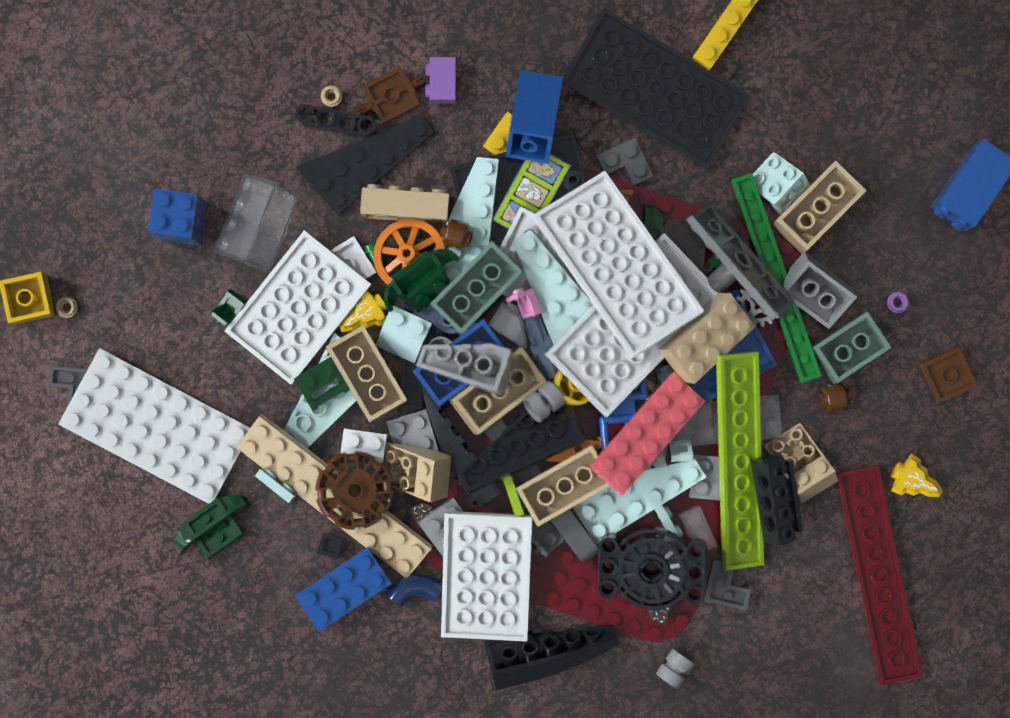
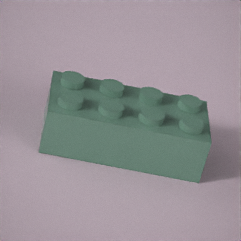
M491 241L430 304L462 335L523 271Z

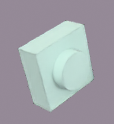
M690 439L669 442L671 462L693 461Z

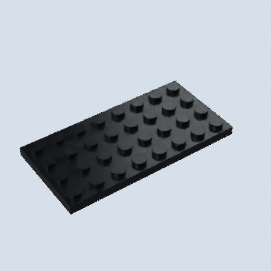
M605 8L602 9L562 81L563 85L705 169L709 168L750 94Z

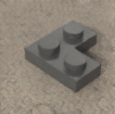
M635 138L596 156L603 172L606 171L607 174L625 167L633 185L653 177Z
M50 365L48 387L69 389L68 407L88 369Z
M713 559L704 601L747 611L751 589L730 585L733 570H723L722 561Z

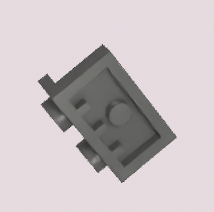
M532 518L531 542L534 545L531 548L539 557L542 554L547 557L565 539L549 521L537 527Z

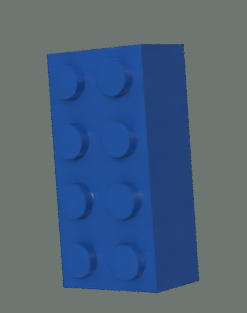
M484 319L448 344H493L504 348ZM420 367L413 370L438 406L468 386V384Z
M367 547L295 596L318 632H320L392 584V580L375 554Z

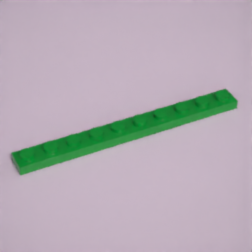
M750 173L732 179L731 183L756 256L782 286L787 273L753 174ZM793 303L778 315V320L800 383L822 375L799 308Z

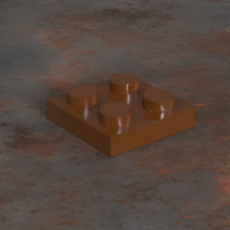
M960 347L919 365L937 404L978 386Z

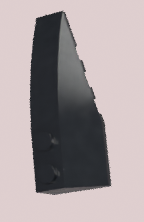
M424 387L422 391L434 432L444 454L452 456L451 466L457 474L454 478L460 487L463 488L458 478V473L476 455L443 409L437 405ZM493 483L467 495V497L474 506L478 503L481 507L499 495L501 490L496 483Z
M614 626L586 627L585 630L578 631L574 630V628H567L562 632H553V629L544 630V633L528 631L527 641L489 640L485 641L484 645L497 691L539 680L578 666L618 646L619 640Z

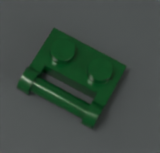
M331 357L293 378L313 412L319 409L318 406L340 393L350 391ZM337 379L339 385L315 399L312 398L311 394Z

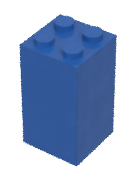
M520 70L506 157L548 164L563 77Z
M984 138L973 144L930 206L934 210L933 213L941 219L946 218L951 221V225L959 231H967L974 228L1010 177V156Z
M154 188L147 232L160 240L203 246L209 203L197 194Z

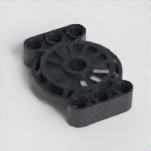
M659 527L637 529L625 536L623 540L616 533H607L599 543L598 592L603 598L610 599L619 591L630 603L650 610L670 607L680 601L683 596L690 604H699L703 601L707 590V543L702 538H693L686 545L678 535ZM641 534L640 536L636 537V538L633 539V540L630 539V538H632L633 536H636V535ZM605 541H612L615 544V548H608L605 545ZM695 545L701 547L702 553H694L691 547ZM650 560H654V563L658 565L661 571L657 574H652L646 569V564ZM605 562H612L615 569L610 570L606 568ZM698 567L702 574H693L691 568ZM604 583H611L614 586V590H607ZM697 588L700 590L701 595L694 596L690 589Z

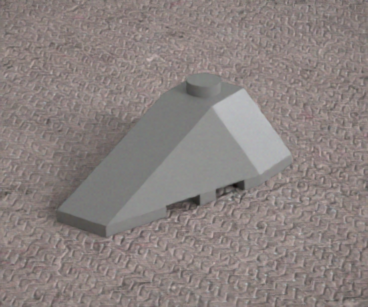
M493 344L423 345L416 366L503 396L510 378L512 351Z

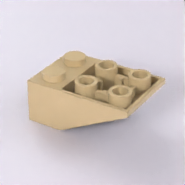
M801 423L764 445L770 455L784 457L786 460L793 461L797 494L801 504L838 481L835 470ZM785 473L786 480L789 479L788 473Z
M390 442L386 443L384 465L392 476L393 482H391V486L428 502L440 500L448 496L452 456L431 449Z

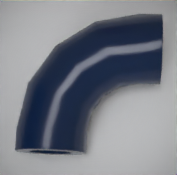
M411 575L396 582L386 592V595L401 607L410 598L415 596H423L434 603L442 593L443 583L428 575Z

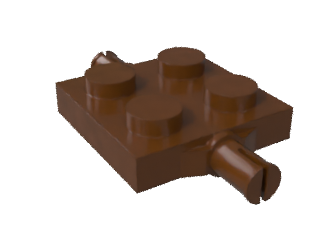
M400 66L363 85L368 103L357 109L361 116L373 110L383 125L420 106L415 96L414 88L424 84L425 80L421 75L410 81Z

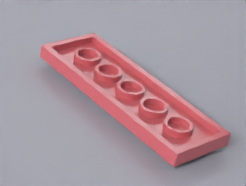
M672 372L589 467L616 493L623 496L705 401L675 372Z

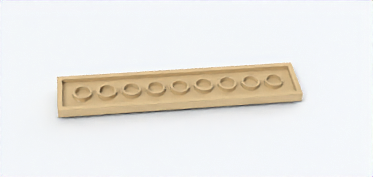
M261 414L236 448L263 469H269L277 476L276 479L288 484L294 489L293 492L321 512L316 501L318 494L317 490L315 491V484L319 472L324 470L328 464ZM334 470L330 477L336 480L340 473ZM352 484L348 492L351 496L357 497L360 495L361 490ZM326 489L327 498L334 497L333 489ZM374 501L369 508L375 511L379 504ZM337 505L334 511L341 515L344 509ZM387 510L381 516L382 519L368 528L357 527L355 530L341 528L363 546L369 547L372 553L404 577H408L433 547L432 544ZM361 511L353 512L354 519L362 518Z

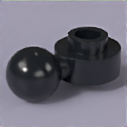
M571 170L565 174L563 183L566 189L571 192L586 183V179L580 171ZM573 177L577 178V182L575 184H571L570 182Z

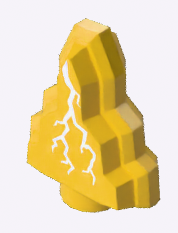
M367 290L338 327L342 332L354 331L362 325L365 328H370L374 325L381 327L387 318L383 311L387 307L378 293L373 296Z
M912 453L904 464L899 461L892 471L891 477L895 479L891 492L899 495L907 493L912 496L921 493L927 497H940L943 492L938 482L929 477L928 469L921 465V459Z

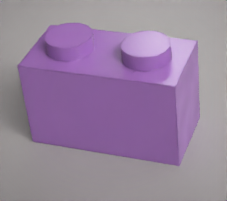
M430 57V63H426V76H430V84H426L425 87L426 97H430V103H456V58Z

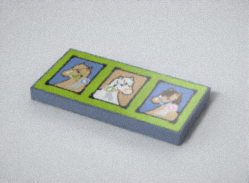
M550 154L548 164L524 160L492 221L509 229L520 207L536 214L549 206L571 165Z

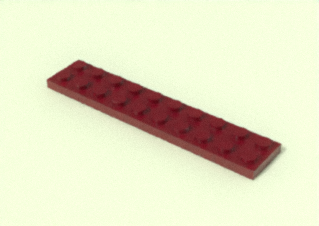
M879 465L836 473L879 685L923 677Z

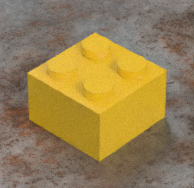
M37 272L0 281L2 299L9 324L15 325L56 315L46 273Z

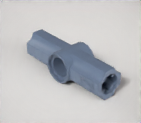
M539 314L523 319V326L530 341L528 343L534 360H537L540 372L545 380H550L555 377L559 370L545 355L553 346L550 337L546 334Z

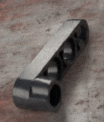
M308 104L298 106L295 111L296 119L303 125L364 138L370 137L377 132V125L370 116H359ZM308 109L309 114L315 115V111H318L316 123L313 122V117H306L303 120L302 116L299 115L300 112ZM324 113L332 116V121L327 125L320 122V117ZM344 118H350L353 121V125L349 129H344L341 127V121ZM368 122L372 129L365 132L361 125L366 126ZM356 123H357L358 132L354 131L355 128H356Z

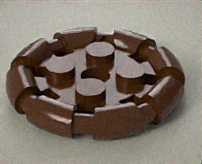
M355 451V453L346 454V452L340 453L327 462L328 465L325 469L319 472L315 484V491L317 490L318 494L316 501L322 514L326 518L329 517L335 522L334 525L349 530H355L357 527L365 529L379 522L384 512L390 509L394 497V490H392L391 486L393 479L384 463H379L374 459L375 456L361 451ZM356 462V469H348L347 463ZM368 466L375 470L372 476L365 471ZM334 470L340 473L336 480L330 477ZM376 483L383 484L382 492H376ZM352 484H357L361 488V493L357 497L351 496L348 492ZM326 489H333L334 497L327 498ZM374 501L379 504L375 511L369 508ZM337 505L344 509L341 515L334 511ZM361 511L362 518L354 519L353 512Z

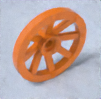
M403 219L389 225L380 234L374 247V265L380 278L389 285L393 280L389 273L401 263L402 268H404L421 255V250L434 243L437 249H446L439 232L430 224L418 219ZM412 227L408 242L405 243L399 230ZM419 229L425 230L431 235L430 238L414 246ZM392 235L399 245L398 249L384 247ZM407 251L411 252L409 257H405ZM383 254L397 256L388 266L384 267Z

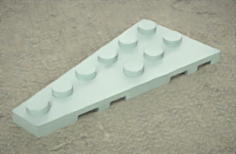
M476 158L447 221L448 223L451 219H456L468 223L471 230H473L469 247L465 246L463 250H457L445 246L446 249L456 253L460 259L458 262L449 261L445 264L444 268L446 271L443 274L450 283L490 243L499 159Z
M529 229L513 245L530 288H533L535 296L539 301L542 318L554 345L593 304Z
M335 332L331 338L329 345L335 342L336 340L340 339V337ZM327 348L319 363L331 357ZM337 379L311 394L312 398L315 399L339 385ZM351 390L346 393L342 392L318 406L319 409L313 412L302 394L284 431L308 449L357 400Z
M695 458L693 461L669 464L667 467L647 469L623 496H620L609 486L575 505L573 509L597 545L605 534L620 531L654 510L655 507H659L705 479L706 475Z

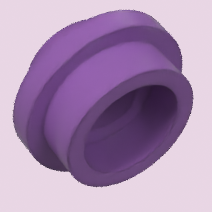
M894 292L887 299V306L894 313H902L908 308V297L902 292ZM895 299H899L901 301V305L899 307L895 306Z

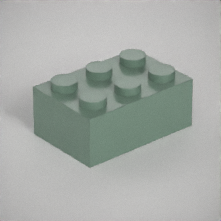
M868 311L812 346L816 359L833 384L839 383L891 348Z

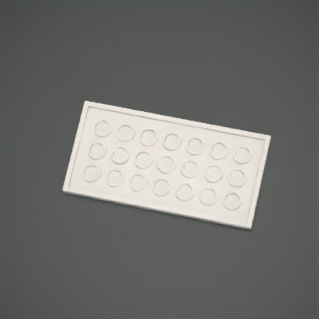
M606 171L533 215L535 222L631 359L704 313L698 301Z
M665 233L655 241L702 308L719 293L711 288L707 277ZM592 305L545 355L605 417H608L664 358L659 348L677 331L631 359L595 306Z
M101 348L96 353L59 422L60 426L208 504L215 500L241 452L236 446L250 429V427Z

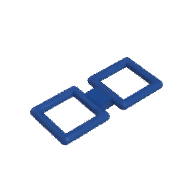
M647 376L639 383V391L631 392L613 410V415L608 417L601 416L599 418L602 451L610 443L608 424L627 423L636 413L634 400H645L648 398Z

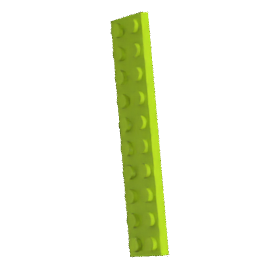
M755 351L718 355L716 360L722 569L726 571L764 565V542L751 465L752 459L761 457L759 352Z

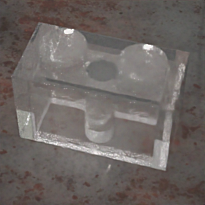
M699 505L678 513L690 541L693 538H702L706 541L708 550L717 546ZM692 546L696 554L702 553L701 547Z

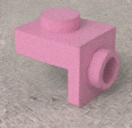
M523 287L511 291L512 296L505 298L506 302L516 299L523 319L542 313L533 288L524 291Z

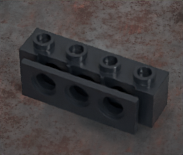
M770 454L752 459L751 465L763 542L782 546L795 541V531L802 532L803 527L793 461ZM785 473H788L789 476L787 480L785 479ZM790 493L792 496V500L788 499V494ZM792 514H794V516H795V520H794V521H792V519H791V515H792Z

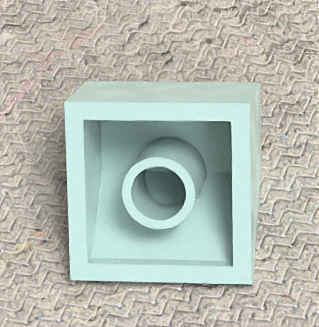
M393 306L394 310L392 312L389 311L376 346L415 363L433 324Z

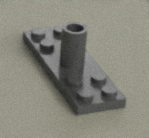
M711 203L687 219L691 229L698 233L704 240L705 245L722 261V264L707 278L713 290L722 293L738 280L747 291L749 297L756 301L761 307L762 312L771 320L795 303Z

